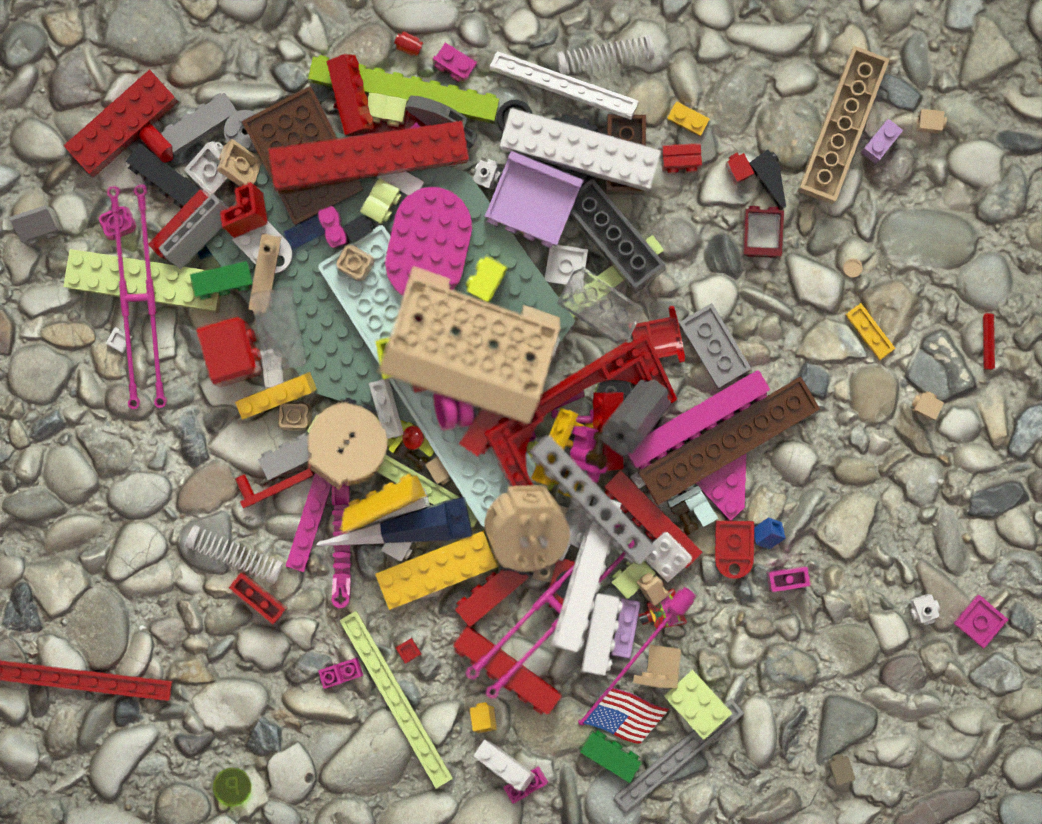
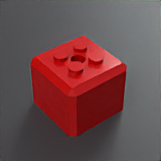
M234 317L197 328L198 338L213 385L224 387L260 376L263 370L260 362L262 355L260 349H257L255 345L257 338L254 330L250 328V324L239 317Z

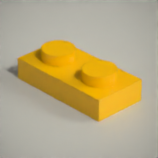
M677 101L667 120L701 137L710 120Z

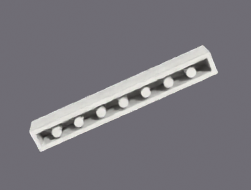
M611 500L622 512V509H620L621 503ZM603 510L600 514V518L603 521L608 518L606 510ZM589 520L551 642V646L571 653L578 652L583 645V631L587 630L589 620H587L588 614L592 612L595 603L593 597L594 594H597L600 587L598 580L600 575L604 573V560L611 550L609 545L611 538L608 535L604 536L597 529L599 525L595 521L591 522Z

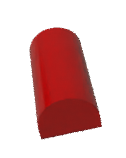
M152 124L144 126L139 132V138L162 162L166 163L173 160L172 145Z

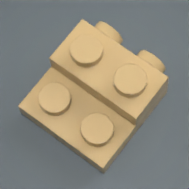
M231 139L222 149L218 159L220 163L217 171L237 185L243 186L249 182L255 183L262 160Z

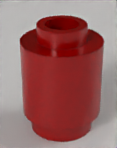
M404 31L402 34L398 33L394 44L397 45V50L417 57L424 44L419 38Z

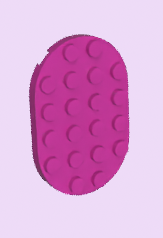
M426 187L414 191L400 204L395 215L385 258L387 277L400 295H404L413 266L449 278V290H453L458 284L471 237L472 221L466 205L457 195L443 188Z

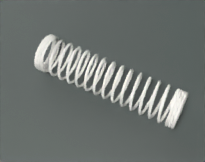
M645 35L644 42L639 36L638 43L633 37L632 45L629 39L626 40V46L624 41L621 40L620 47L618 42L615 41L614 48L609 42L608 50L604 43L602 44V51L600 46L596 45V52L591 45L590 54L587 47L584 48V55L581 48H579L578 56L573 49L572 57L567 50L566 59L564 53L559 51L557 52L559 71L563 75H569V54L573 73L575 74V53L579 72L581 73V52L585 71L587 72L586 51L591 69L593 70L592 49L597 68L599 69L598 48L603 67L605 68L604 47L609 66L611 67L610 46L614 55L615 65L617 66L616 45L619 50L621 64L623 65L622 43L627 63L629 64L628 42L635 63L634 41L638 50L639 60L641 61L640 40L643 45L645 59L647 60V57L649 60L654 59L655 54L651 35Z
M196 525L192 527L187 537L185 548H192V550L194 551L198 547V553H201L202 551L204 555H207L209 553L210 558H212L215 555V560H218L220 558L221 563H223L226 560V564L229 565L232 562V568H234L238 564V570H240L243 567L244 572H246L249 569V575L253 574L255 571V577H258L261 573V580L264 579L266 576V582L272 584L276 582L282 569L283 562L279 560L276 562L271 572V575L268 579L272 564L275 560L273 558L268 570L262 577L269 556L266 557V560L262 568L257 574L258 566L263 556L262 553L255 568L251 572L254 559L257 555L256 551L249 566L245 570L248 557L252 551V549H250L245 561L239 568L246 546H244L239 559L234 565V560L240 547V544H238L232 559L228 563L230 552L235 543L233 541L226 557L222 561L223 554L229 542V539H227L223 550L221 551L218 558H216L219 546L223 540V536L221 537L216 550L211 555V551L218 534L215 535L210 548L205 553L206 546L211 537L212 531L209 533L203 548L199 551L201 541L206 533V529L203 531L200 541L194 548V543L198 537L201 527Z

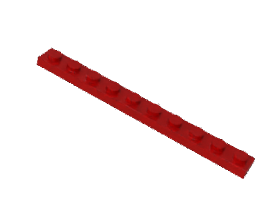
M0 660L1 681L170 701L173 681Z

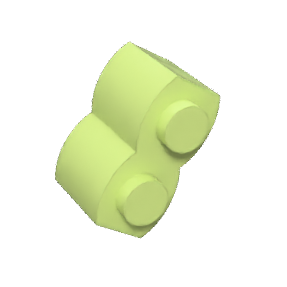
M369 93L368 106L373 123L386 121L387 125L398 127L399 124L404 125L406 99Z
M379 178L360 212L381 224L384 221L387 222L392 214L390 211L393 204L397 205L402 196L399 194L400 189Z
M627 561V567L623 571L619 569L611 576L613 578L611 583L626 599L630 598L640 588L636 581L648 572L652 575L655 574L645 561L640 565L631 564Z

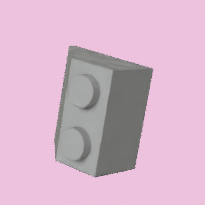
M47 205L9 217L21 242L29 246L39 243V240L43 238H55L58 236V233L62 232L55 210Z

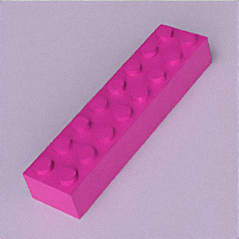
M757 370L650 432L633 453H627L626 456L633 468L639 467V469H643L651 464L649 460L654 457L658 460L668 454L666 450L670 448L676 450L684 445L683 440L687 438L689 441L701 435L700 431L702 429L710 430L718 425L716 421L721 419L723 422L734 416L733 411L738 409L740 412L751 406L750 401L754 400L757 402L767 397L766 392L770 388L760 371Z

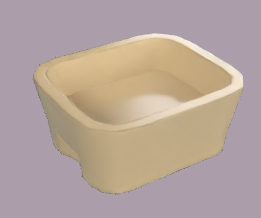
M347 245L342 250L336 262V267L351 278L363 281L373 267L374 258L353 245Z
M286 402L279 405L278 426L281 429L292 431H306L309 429L312 420V408L308 403Z

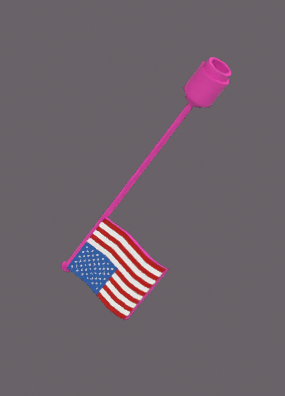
M687 587L680 589L668 604L671 613L581 720H578L580 726L585 724L604 729L623 740L641 744L667 713L669 708L654 705L632 693L613 687L673 615L678 616L679 614L683 616L693 605L696 595Z

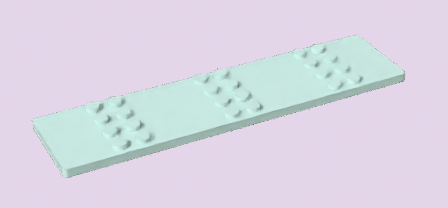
M382 225L354 244H350L374 258L373 267L365 280L357 281L337 269L336 262L342 250L318 266L378 363L379 358L375 341L391 336L403 298L392 286L386 274L385 258L390 235ZM394 377L388 378L457 488L465 497L466 502L478 521L485 527V517L489 507L500 495L507 493L508 487H510L497 464L499 462L491 446L485 455L480 454L476 456L459 444L470 426L461 428L456 424L455 429L443 431L439 426L434 409V391L426 390L414 393L411 383ZM472 405L474 421L482 408ZM526 451V467L531 479L536 465ZM531 480L534 486H546Z

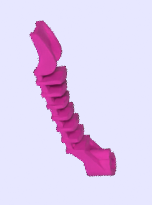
M345 484L339 490L332 485V505H334V510L332 511L334 521L332 525H334V537L351 532L343 533L341 530L344 509L349 507L348 503L351 502L350 486ZM333 545L335 561L333 567L335 568V573L333 574L332 603L337 608H343L347 606L351 599L350 545ZM340 592L343 597H346L343 603L340 602V599H337Z

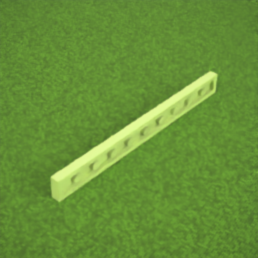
M387 455L384 456L382 464L377 471L395 483L401 482L399 478L410 474L411 477L417 475L422 487L426 489L429 502L432 504L460 498ZM466 502L470 523L474 527L478 519Z
M355 611L339 620L435 788L452 780V775L358 612Z

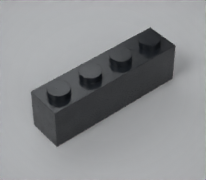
M140 143L126 160L130 165L128 167L129 170L136 175L141 173L145 176L143 180L150 186L154 184L160 188L158 192L166 198L170 195L175 199L173 203L180 209L200 190Z

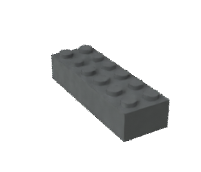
M593 179L580 187L570 211V217L634 293H638L666 270V264Z

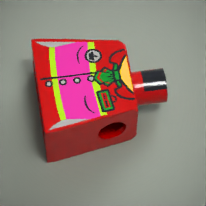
M674 588L667 590L670 595L655 606L650 601L646 603L649 611L638 615L642 626L653 622L657 629L671 613L668 603L676 594ZM680 614L678 616L673 615L663 628L686 624V618Z

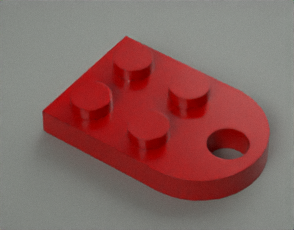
M715 520V565L718 571L725 577L732 579L744 577L750 572L754 563V521ZM733 563L739 566V572L735 575L729 572V566Z

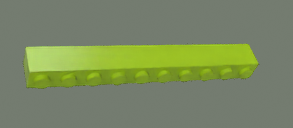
M323 55L313 56L308 75L310 83L333 88L326 62L330 59L329 57ZM359 64L360 75L364 82V91L367 95L369 93H377L403 98L407 101L411 95L420 96L447 105L468 119L495 124L499 98H496L494 94L485 93V95H481L473 89H467V91L459 90V87L455 85H448L446 87L437 81L430 80L428 83L416 76L406 78L398 72L389 74L385 73L383 69L374 68V70L367 69V66Z

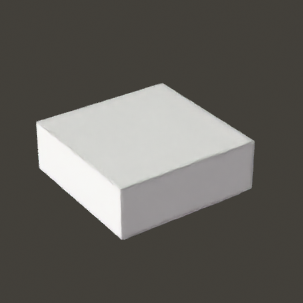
M115 327L106 344L124 353L126 350L125 332Z

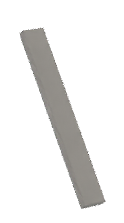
M732 698L724 704L732 712V715L705 740L695 730L691 731L614 796V799L625 812H628L744 715V712Z

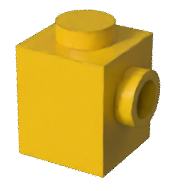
M478 703L476 707L470 708L472 730L474 732L483 733L497 730L493 706L487 705V703Z

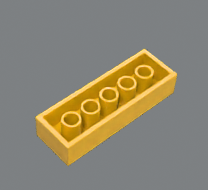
M481 531L470 537L378 572L375 575L387 606L391 610L498 566L485 533Z

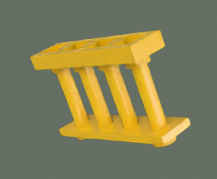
M560 408L549 436L564 451L565 446L570 449L573 447L574 442L569 439L573 427L584 425L576 421L579 414ZM592 423L585 424L586 427L593 429ZM550 453L546 460L551 465L554 463L555 457ZM541 464L539 466L536 465L531 480L549 486L550 482L556 485L559 484L554 478L551 480L544 473L545 469ZM566 470L563 479L568 476V470ZM576 482L573 486L575 492L579 482ZM558 489L557 493L571 497L568 493L564 494L560 489Z

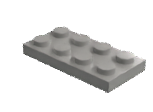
M712 303L679 322L717 388L751 369Z

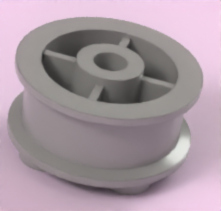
M250 110L237 111L225 123L224 135L226 141L229 142L233 139L255 154L257 150L249 135L243 134L246 129L242 121L256 113Z

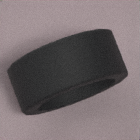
M509 100L499 108L497 124L503 133L506 126L504 115L508 109L519 108L526 113L533 114L531 108L525 102Z

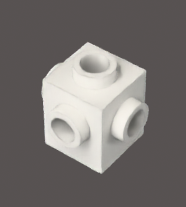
M488 159L487 162L480 160L475 167L473 180L477 184L496 190L504 168L498 167V162Z
M926 594L910 600L913 607L910 610L914 620L917 619L918 622H924V625L935 622V618L940 617L938 613L940 606L937 600L934 601L932 594Z

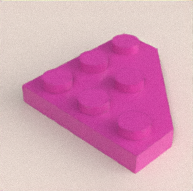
M746 454L695 483L699 485L704 494L730 521L745 508Z

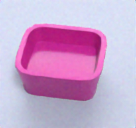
M120 206L118 212L120 237H123L135 231L136 222L130 209L126 206ZM112 210L99 216V222L106 238L112 241L116 240L114 215Z

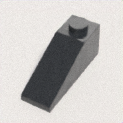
M766 150L752 160L750 165L755 177L776 206L779 207V210H784L786 208L780 165L778 163L779 159L774 152Z

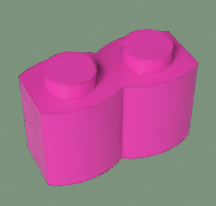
M331 206L320 210L319 220L326 229L325 236L329 245L334 249L348 245V235L342 227L341 215L337 209Z

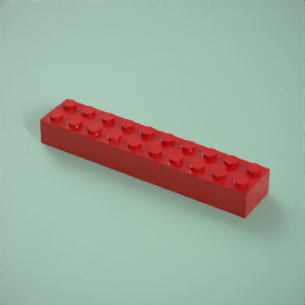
M462 121L268 149L275 192L464 164L469 159Z

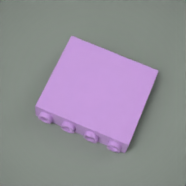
M511 151L484 218H487V222L492 225L506 226L505 230L516 234V231L524 233V238L532 241L536 238L542 241V245L552 248V246H557L583 180Z

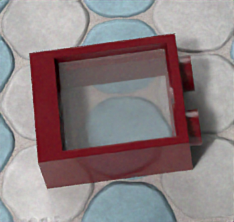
M749 206V209L744 210L742 257H782L784 210H779V207H768V210L760 209V206Z

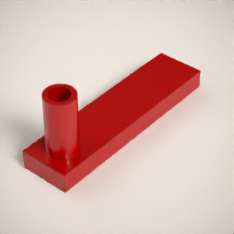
M307 469L254 494L246 475H241L235 478V481L244 500L240 501L242 508L250 507L313 477L314 473L311 469Z

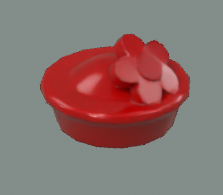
M409 426L405 429L402 436L403 443L408 449H417L424 442V434L419 427Z

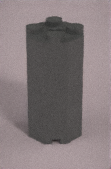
M640 380L601 429L602 441L622 456L627 455V453H633L671 404L670 399L668 401L667 397L669 394L668 390L656 380H650L649 382Z

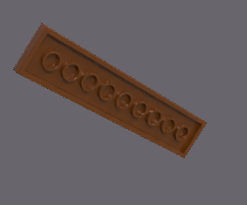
M800 376L642 469L638 474L658 506L820 410V407Z

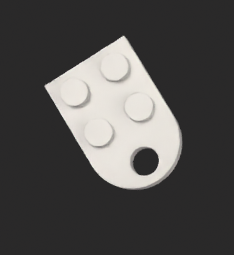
M268 220V224L232 239L256 264L262 233L280 236L282 238L278 256H283L285 263L283 266H276L275 274L286 270L291 264L293 258L291 245Z

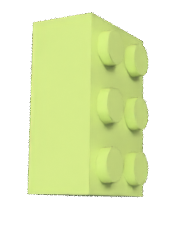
M693 670L678 682L677 688H672L664 695L703 740L732 715V712Z

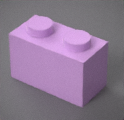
M887 119L861 153L876 164L903 130Z

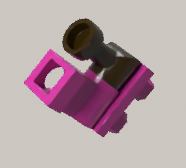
M574 426L572 434H575V439L570 451V458L583 472L587 470L586 475L593 482H598L600 473H606L607 469L605 467L607 457L603 454L604 442L601 439L602 432L586 426Z

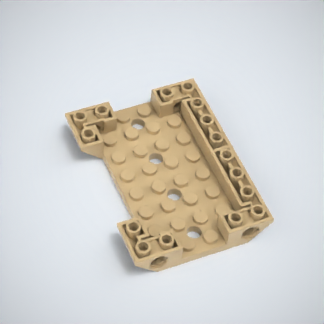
M413 266L379 373L529 424L540 398L560 329V318L523 305L521 313L517 314L448 289L449 278ZM413 316H421L423 322L415 323L413 321ZM457 328L460 331V336H453L450 329ZM488 342H496L498 348L495 350L490 349ZM525 355H533L535 362H528L525 359Z

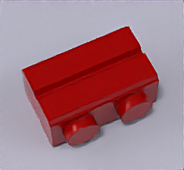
M701 143L662 145L663 171H667L668 174L679 173L678 170L694 173L701 169Z

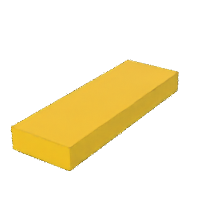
M861 303L845 314L878 360H881L895 349Z

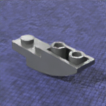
M413 95L408 98L405 109L411 115L420 119L426 126L462 121L467 148L470 149L475 144L477 133L465 125L467 118L464 115L432 99Z

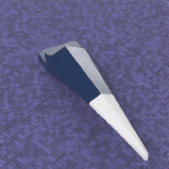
M463 497L446 500L366 528L318 542L316 545L447 541L470 537L473 533L466 499Z

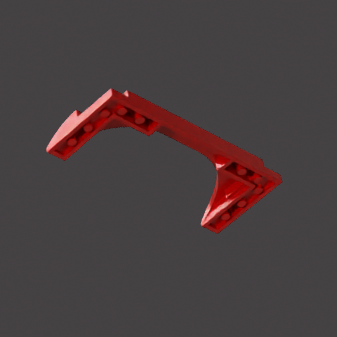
M644 333L630 343L624 342L540 394L529 424L504 416L498 420L499 424L484 432L499 462L497 464L510 487L534 486L526 467V451L534 429L540 422L544 421L543 418L550 411L588 387L607 380L628 381L635 385L640 380H645L644 382L656 380L668 390V401L670 399L671 403L678 400L647 334Z

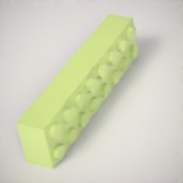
M74 249L69 250L63 287L70 290L120 297L118 256ZM123 257L127 294L147 293L145 261ZM150 262L155 303L219 313L222 297L219 296V293L212 294V298L200 301V298H195L190 274L206 270L189 267L179 269L176 265Z

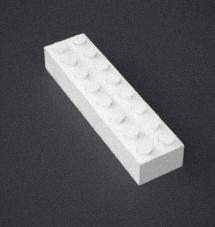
M512 108L510 109L500 144V150L513 151L528 158L648 192L661 152L660 150Z

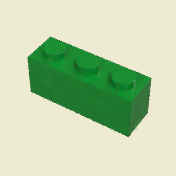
M247 261L190 274L195 298H200V301L212 298V294L219 293V296L231 294L230 290L238 289V292L250 289L249 286L253 285Z
M591 730L580 748V752L630 783L642 764L639 760L640 756L631 750L629 753L622 749L623 745L615 740L613 742L606 739L607 735L597 730L595 733Z

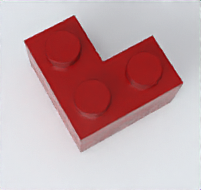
M252 182L236 188L237 204L220 212L222 228L233 238L268 224L264 193Z

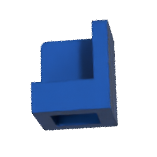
M768 517L754 527L756 545L771 549L786 539L783 524L780 521Z

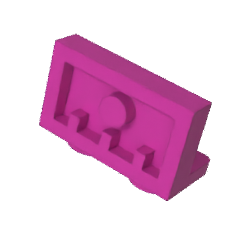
M446 42L438 54L432 58L436 69L441 72L447 71L451 74L450 77L457 82L461 80L465 83L477 65V62Z

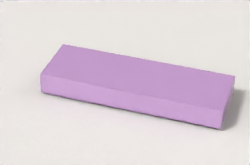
M621 598L622 609L621 613L618 614V630L614 635L615 646L611 655L630 659L641 602Z

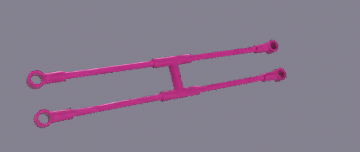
M140 184L134 189L138 197V208L141 213L147 293L127 294L118 216L120 189L117 186H112L108 188L107 194L111 199V209L115 225L120 277V302L124 318L130 380L128 406L131 409H136L141 404L140 399L137 397V388L134 381L128 302L147 301L151 319L156 372L155 386L157 398H155L154 403L156 407L162 408L167 404V398L164 396L163 382H161L157 342L153 279L151 278L145 214L147 187ZM139 187L144 189L143 194L138 192ZM112 188L117 191L115 196L111 194ZM158 399H162L164 404H159ZM135 400L137 402V406H133L131 401Z
M616 524L614 527H616L617 529L621 526L619 524ZM633 539L628 545L629 549L633 548L635 544ZM624 552L599 577V583L625 558ZM574 565L558 581L551 585L532 605V608L485 657L483 656L480 661L467 670L468 678L475 679L479 671L489 662L488 660L546 602L560 614L562 605L553 595L572 574ZM558 619L505 676H502L497 683L486 690V695L489 698L497 697L500 689L508 682V679L555 631ZM471 669L476 671V675L474 677L470 676L469 671ZM490 689H494L496 691V694L494 696H491L489 694Z

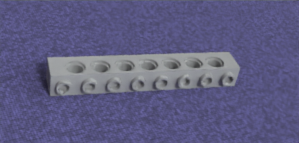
M545 435L529 451L532 455L530 457L536 465L539 466L541 464L544 467L546 476L551 480L554 478L559 483L557 487L564 494L568 493L572 497L571 502L577 508L581 506L585 511V517L599 525L597 529L604 536L608 535L612 539L611 544L617 550L621 549L625 553L624 557L629 563L640 565L656 549L549 435ZM550 453L555 457V461L551 465L546 460ZM562 468L568 470V476L565 479L560 476ZM576 482H579L582 486L581 491L578 493L573 489ZM589 496H593L595 499V503L591 507L587 504ZM603 510L608 512V518L605 521L600 518ZM616 524L621 526V532L618 535L614 533V526ZM630 538L635 542L631 549L627 546V541Z

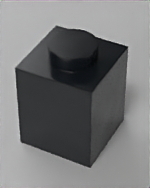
M361 215L343 226V229L354 244L373 232L372 228L375 226L369 217L365 218L364 215Z

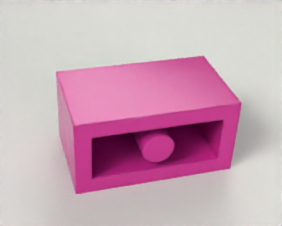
M806 566L766 572L770 592L810 586L808 567Z

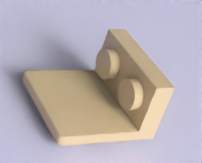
M650 645L647 672H642V675H634L633 683L661 688H677L681 649Z

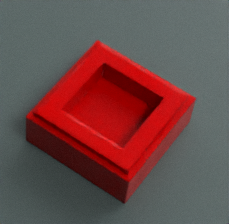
M413 638L395 647L405 664L422 654Z

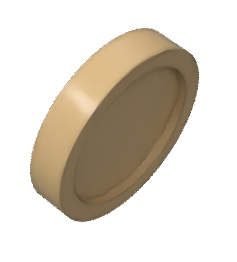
M854 258L847 260L843 265L845 275L850 278L859 276L863 269L861 262Z

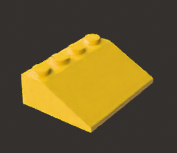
M410 474L399 478L401 482L395 485L393 482L384 485L382 491L378 493L376 490L366 494V499L362 501L358 498L349 502V507L345 508L343 513L342 532L360 529L427 497L418 476L411 477Z

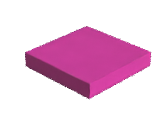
M977 594L953 624L984 649L1009 619Z

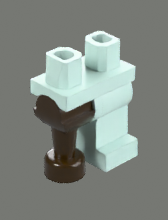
M694 484L685 489V492L677 494L667 501L672 512L685 525L683 528L685 535H689L699 529L697 523H692L688 515L691 511L694 512L702 527L718 519L699 485Z

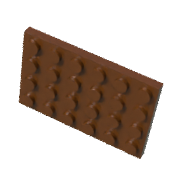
M311 86L242 121L272 182L273 177L268 149L338 139ZM359 179L277 192L294 225H297L319 214L320 210L334 206L364 189Z

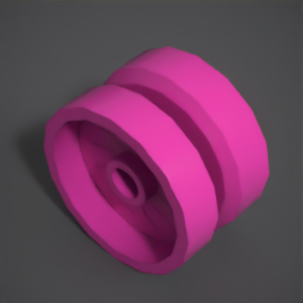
M434 392L435 414L443 431L455 429L456 424L461 428L472 425V404Z

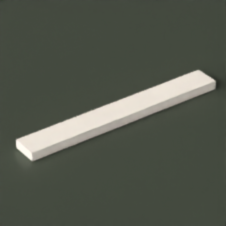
M498 51L490 65V70L630 120L639 103L635 99Z

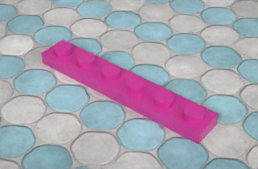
M316 473L286 563V567L305 572L332 487L329 482Z

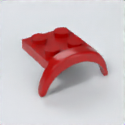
M674 306L668 307L669 317L630 325L633 340L644 333L647 334L658 358L677 355L680 363L685 362L684 348Z

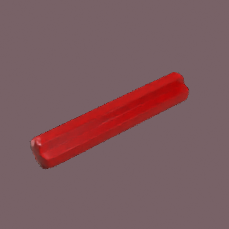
M992 313L983 314L984 369L986 370L995 369L994 314Z

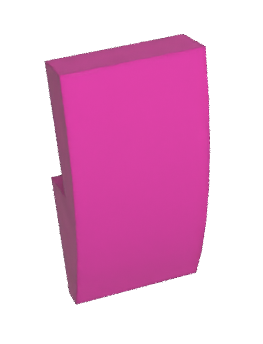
M358 657L318 670L324 689L363 676Z
M539 766L530 770L535 774V777L525 791H519L510 783L503 787L513 804L548 783Z

